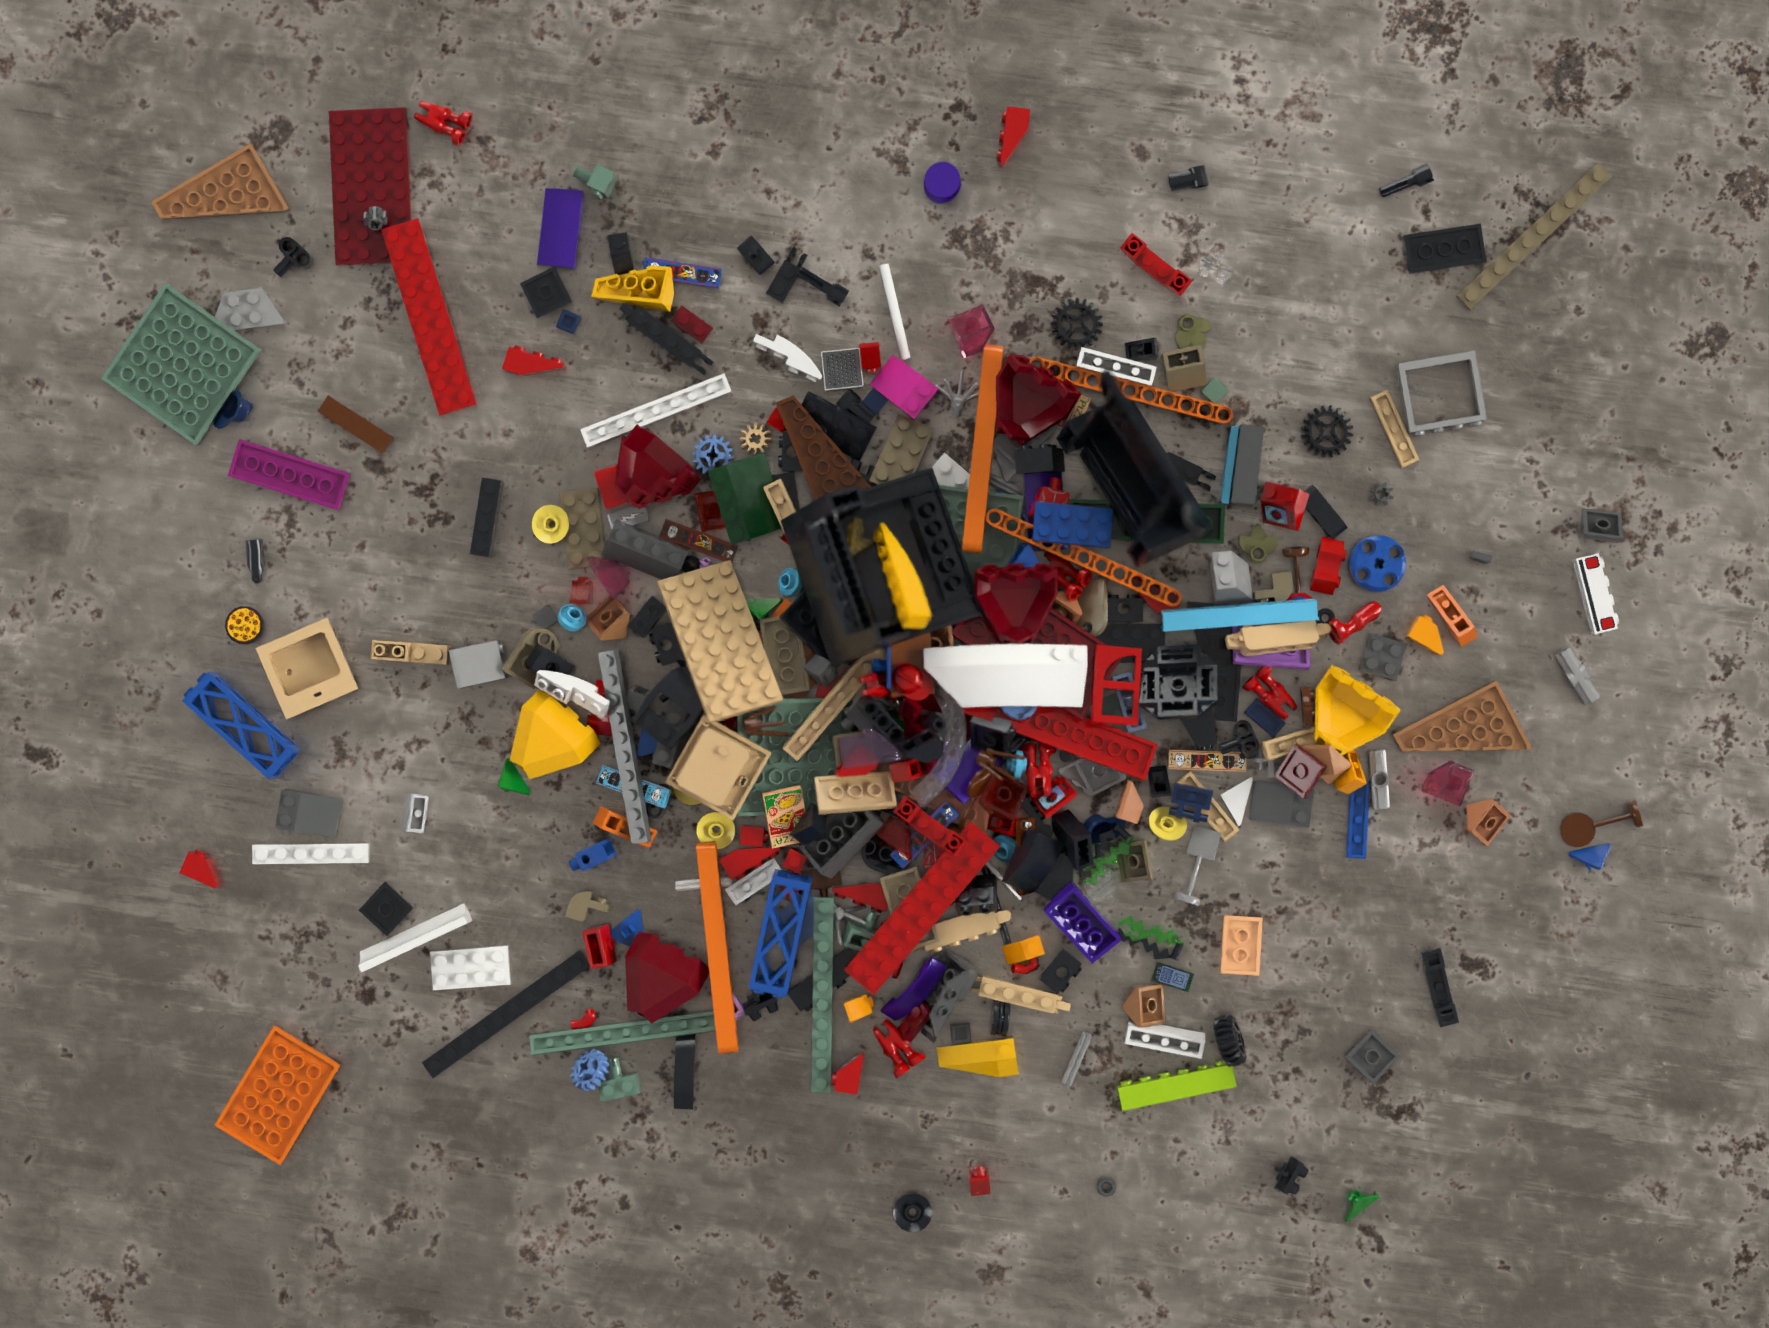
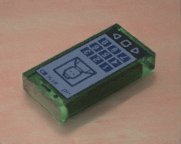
M1156 962L1151 980L1189 992L1194 973Z

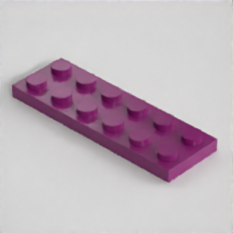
M241 439L238 440L228 473L229 477L336 510H340L351 475L338 469Z

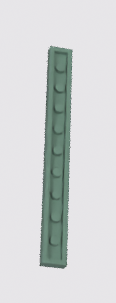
M814 897L811 1092L831 1093L834 897Z
M714 1011L660 1018L652 1024L648 1020L530 1035L529 1038L531 1055L534 1056L715 1032L716 1028Z

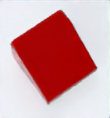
M776 407L766 424L783 433L785 426Z

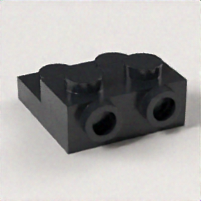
M973 716L970 721L972 748L987 751L989 747L996 751L1014 752L1017 741L1013 740L1016 728L1013 727L1012 721L994 716L991 722Z
M994 874L978 875L971 880L955 899V908L958 914L969 916L976 913L988 914L997 911V877Z

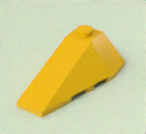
M648 266L646 269L639 271L631 270L629 273L622 275L614 274L595 279L591 297L619 304L625 303L629 306L636 305L637 307L649 310L670 312L674 297L672 268Z
M1013 1036L936 1047L939 1067L994 1077L1019 1075Z

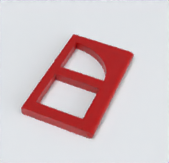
M1095 645L1092 723L1138 726L1142 648ZM1124 657H1135L1133 682L1104 680L1107 668L1114 661ZM1103 689L1133 691L1132 717L1102 715Z

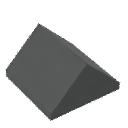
M1583 508L1578 538L1613 543L1623 542L1621 513Z

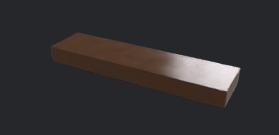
M330 396L326 397L317 411L381 453L385 452L394 438Z

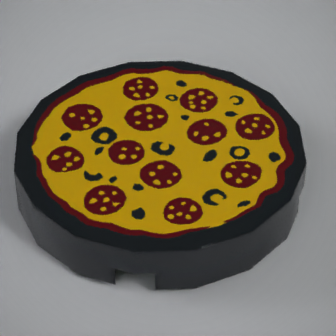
M241 606L233 609L228 614L225 620V629L232 641L248 645L261 637L264 631V620L256 609Z

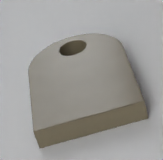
M1091 579L1086 588L1075 580H1070V582L1077 584L1083 589L1082 595L1077 598L1083 614L1076 622V625L1087 631L1086 626L1088 623H1091L1092 631L1090 634L1097 637L1105 630L1108 622L1107 579Z
M534 627L526 631L502 667L503 671L533 689L536 687L534 686L536 674L529 670L530 666L525 663L537 643L555 654L558 650L556 636L544 627ZM547 634V641L540 643L541 635Z

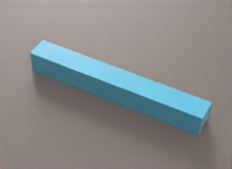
M1315 599L1161 610V630L1163 632L1319 620L1317 600Z

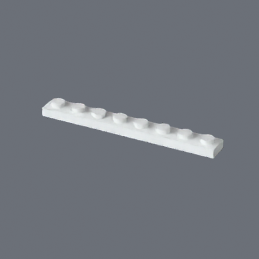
M724 373L580 429L587 448L632 431L636 424L641 427L732 391Z

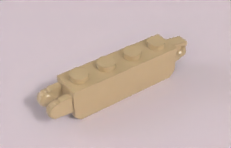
M1315 620L1293 623L1285 622L1275 625L1262 624L1258 627L1247 625L1242 627L1238 633L1228 635L1225 638L1227 649L1240 650V653L1245 657L1311 649L1318 640L1325 639L1331 632V627L1327 623L1316 624Z
M1005 909L988 914L958 915L936 922L935 927L940 941L913 949L912 951L925 949V951L930 950L931 953L941 951L942 946L948 944L949 947L960 945V941L968 939V942L979 938V934L986 933L987 936L998 932L997 929L1001 927V923L1012 918V912L1010 909Z
M982 975V977L976 976L975 981H979L980 986L979 988L972 986L969 991L977 993L981 997L1051 1014L1058 1013L1059 1009L1069 1011L1071 1003L1061 1001L1062 996L1055 992Z

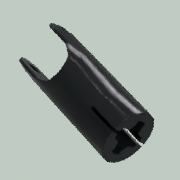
M263 539L246 540L247 566L251 572L252 581L258 584L262 581V571L265 565Z

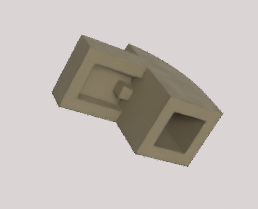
M1291 571L1270 574L1272 590L1253 592V599L1259 600V603L1271 602L1270 598H1273V602L1286 601L1293 589Z
M582 891L570 900L565 917L584 922L586 921L589 908L607 913L610 904L606 903L607 899L596 896L595 899H592L594 891Z

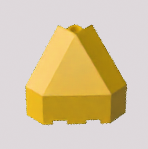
M1331 665L1315 691V743L1331 745L1341 755H1344L1385 734L1401 709L1384 695L1381 697L1375 693L1373 688L1361 680L1357 681L1352 678L1349 672Z
M539 689L521 708L509 761L518 764L519 768L527 774L528 778L533 779L582 763L601 743L595 731L589 725L585 727L578 720L579 716L569 706L564 708L555 697Z

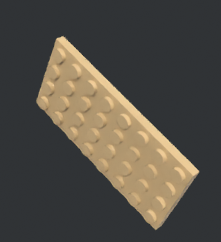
M731 560L657 581L659 591L709 724L783 701Z

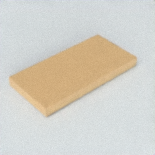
M891 771L872 772L859 776L839 777L838 775L814 777L819 814L892 809L897 807Z

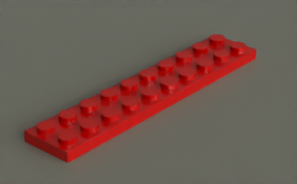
M419 218L381 229L439 415L476 405V399Z
M1000 706L964 707L962 714L972 718L975 716L991 722L994 716L1013 722V727L1016 728V734L1142 781L1146 780L1158 745L1102 723H1092L1091 719L1083 717L1080 721L1060 707L1037 706L1032 716L1025 720L1010 719L1003 713Z
M971 821L959 833V836L968 841L959 855L954 857L944 851L845 967L844 971L872 995H875L1000 848L994 840Z

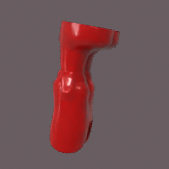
M420 101L418 106L429 111L427 117L415 113L413 118L431 128L435 133L448 135L451 137L454 145L460 146L465 139L466 131L449 126L445 121H450L468 130L473 113L464 111L461 115L455 114L447 107Z
M1045 552L1043 556L1050 561L1049 566L1058 569V586L1065 589V597L1069 601L1079 598L1083 593V589L1067 580L1065 576H1070L1078 584L1086 588L1091 581L1092 571L1086 568L1077 570L1069 561Z
M1376 601L1366 604L1354 613L1352 618L1346 623H1342L1336 618L1330 620L1331 632L1328 635L1332 641L1340 645L1353 633L1361 631L1367 624L1377 619L1381 613L1380 604Z
M1262 666L1255 675L1267 685L1270 692L1262 687L1255 676L1250 677L1243 684L1242 688L1246 692L1253 691L1259 696L1263 705L1285 720L1289 716L1281 708V705L1285 703L1293 711L1298 707L1293 698L1284 689V685L1275 681L1271 676L1272 667Z
M884 671L879 673L871 672L859 678V683H866L867 689L861 691V694L864 696L876 697L878 699L884 696L891 701L900 700L903 697H890V689H887L886 685L883 686L881 684L886 683Z
M1027 743L1020 746L1019 750H1022L1023 756L1027 758L1025 774L1031 797H1037V786H1043L1045 797L1050 796L1051 774L1053 772L1050 756L1055 754L1056 748L1038 743L1040 765L1038 767L1036 764V744Z
M886 1019L883 1023L891 1034L885 1038L883 1032L877 1026L873 1029V1032L883 1049V1053L892 1059L895 1065L893 1074L897 1079L910 1069L897 1049L904 1053L911 1067L917 1065L926 1056L922 1052H915L909 1046V1042L905 1041L897 1027L890 1020Z

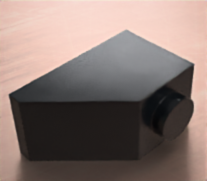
M628 233L608 235L615 274L622 275L634 270Z
M931 727L897 744L899 750L907 758L926 763L945 755L940 736Z

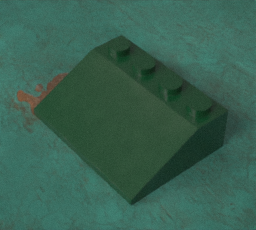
M764 452L708 470L731 545L782 528L763 488L774 482Z

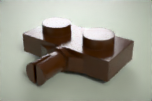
M1300 687L1303 726L1313 725L1312 721H1315V710H1311V702H1314L1313 690H1310V687Z
M817 869L801 871V875L813 877L810 890H820V897H824V894L825 897H828L827 889L842 885L840 871L832 879L820 874Z

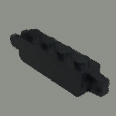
M623 303L619 310L627 315L625 320L632 327L688 367H693L705 375V369L698 366L696 361L700 357L708 365L713 364V361L702 354L703 352L641 307L634 305L631 308Z

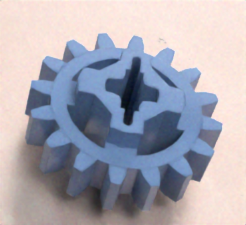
M716 434L713 435L712 439L706 435L705 441L699 439L701 444L699 446L694 445L697 452H692V455L696 456V459L692 461L699 464L696 467L697 470L703 468L702 474H706L709 469L715 468L720 460H725L722 464L725 465L730 463L729 459H734V456L730 455V452L734 450L733 448L728 449L729 441L723 443L724 437L717 440ZM711 443L706 451H701L706 444ZM718 444L723 446L726 453H721L718 450ZM714 447L715 453L718 454V458H714L712 464L711 458L708 457V454L712 453ZM700 458L708 461V467L703 465Z
M585 1050V1055L579 1054L580 1059L574 1060L576 1065L571 1067L574 1073L570 1077L574 1078L572 1083L576 1087L588 1092L589 1089L595 1090V1085L600 1087L601 1080H606L604 1075L609 1073L606 1068L610 1064L606 1062L608 1057L604 1056L599 1050Z

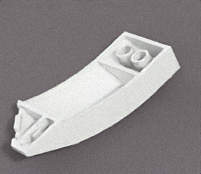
M1002 644L924 648L923 668L938 681L937 683L957 701L956 703L961 708L998 706L1082 707L1087 672V646Z

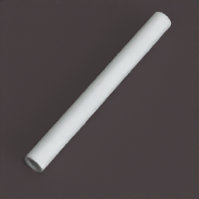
M883 264L879 268L901 360H906L911 357L889 264Z

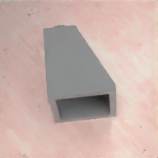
M1232 551L1212 553L1210 576L1214 604L1224 605L1252 602L1254 599L1248 563Z
M499 640L449 650L457 688L463 689L508 678V673L502 670L505 664L503 659L505 648L503 643L500 644Z

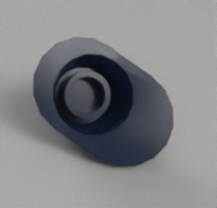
M239 390L234 391L213 421L214 426L221 429L230 422H243L252 410L253 404L243 398Z
M1094 814L1081 822L1091 833L1092 845L1101 843L1099 834L1113 830L1119 823L1125 828V823L1122 819L1116 817L1105 818L1100 814ZM1115 832V837H1119L1120 835Z

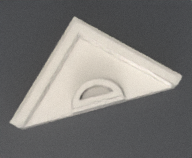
M1252 777L1220 794L1238 826L1242 823L1253 781Z

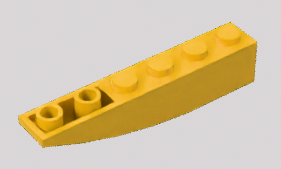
M880 523L876 531H874L873 540L878 548V556L883 564V572L886 574L888 587L891 589L893 603L898 611V618L903 628H925L931 613L919 578L896 538L884 523Z

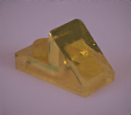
M857 517L850 521L847 544L852 557L874 542L873 540L861 538L864 526L862 525V518Z

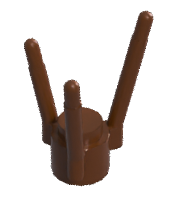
M777 706L748 714V718H744L745 733H750L751 736H790L789 733L759 731L763 727L785 725L784 721L760 723V718L756 719L758 716L775 710Z
M989 747L987 751L982 749L976 759L978 766L987 770L1000 781L1003 778L995 771L1013 781L1015 777L994 765L996 758L993 757L994 755L1025 760L1024 756L996 751Z

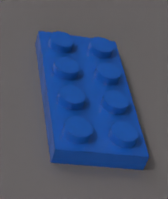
M1035 502L1032 541L1109 549L1111 547L1113 509Z

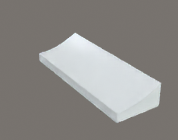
M465 903L360 951V963L358 965L360 971H366L473 921Z

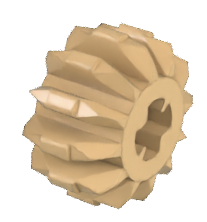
M754 423V429H751V426L748 424L746 427L749 432L741 431L746 437H740L739 441H746V443L741 445V448L748 447L747 454H750L752 449H754V455L758 454V449H760L761 453H765L762 448L763 446L770 449V445L766 444V441L771 442L772 438L765 436L771 432L770 430L763 432L765 425H761L758 430L757 423ZM752 436H761V439H759L760 443H751L750 440H753Z

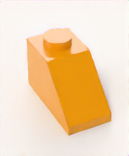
M1423 615V617L1417 616L1406 637L1439 656L1443 655L1444 650L1437 625L1433 624L1434 620L1426 615Z
M1356 750L1342 755L1351 765L1334 780L1336 789L1346 794H1350L1367 784Z
M1038 934L1001 946L1008 965L1045 954Z
M867 993L844 1001L850 1022L873 1013L872 1008L875 1007L872 996L868 997Z

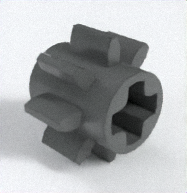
M369 207L368 212L363 213L364 225L368 226L371 230L382 229V224L387 225L386 211H383L380 207Z
M1386 482L1381 487L1376 483V489L1369 490L1373 493V497L1370 500L1375 499L1377 501L1376 506H1379L1382 501L1384 505H1388L1387 499L1394 498L1390 495V491L1393 488L1388 489ZM1383 489L1386 497L1380 499V495L1377 492Z

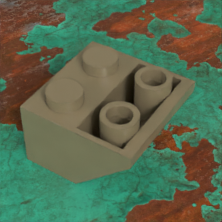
M1201 345L1163 352L1161 354L1167 386L1170 392L1207 385Z

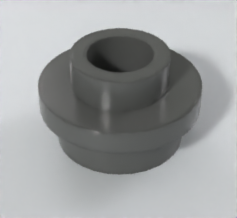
M1103 1177L1097 1182V1191L1100 1195L1108 1197L1114 1194L1116 1184L1112 1178ZM1108 1183L1110 1188L1108 1190L1103 1189V1184Z

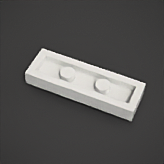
M775 858L767 861L725 889L735 906L771 883L775 869L782 870Z

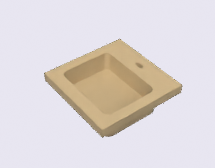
M328 618L255 648L286 720L359 689ZM318 692H321V693H322L320 696L315 697V694H316V693H318Z
M703 714L665 783L734 820L772 752L717 721L709 724L706 715ZM745 778V783L741 784L742 779Z

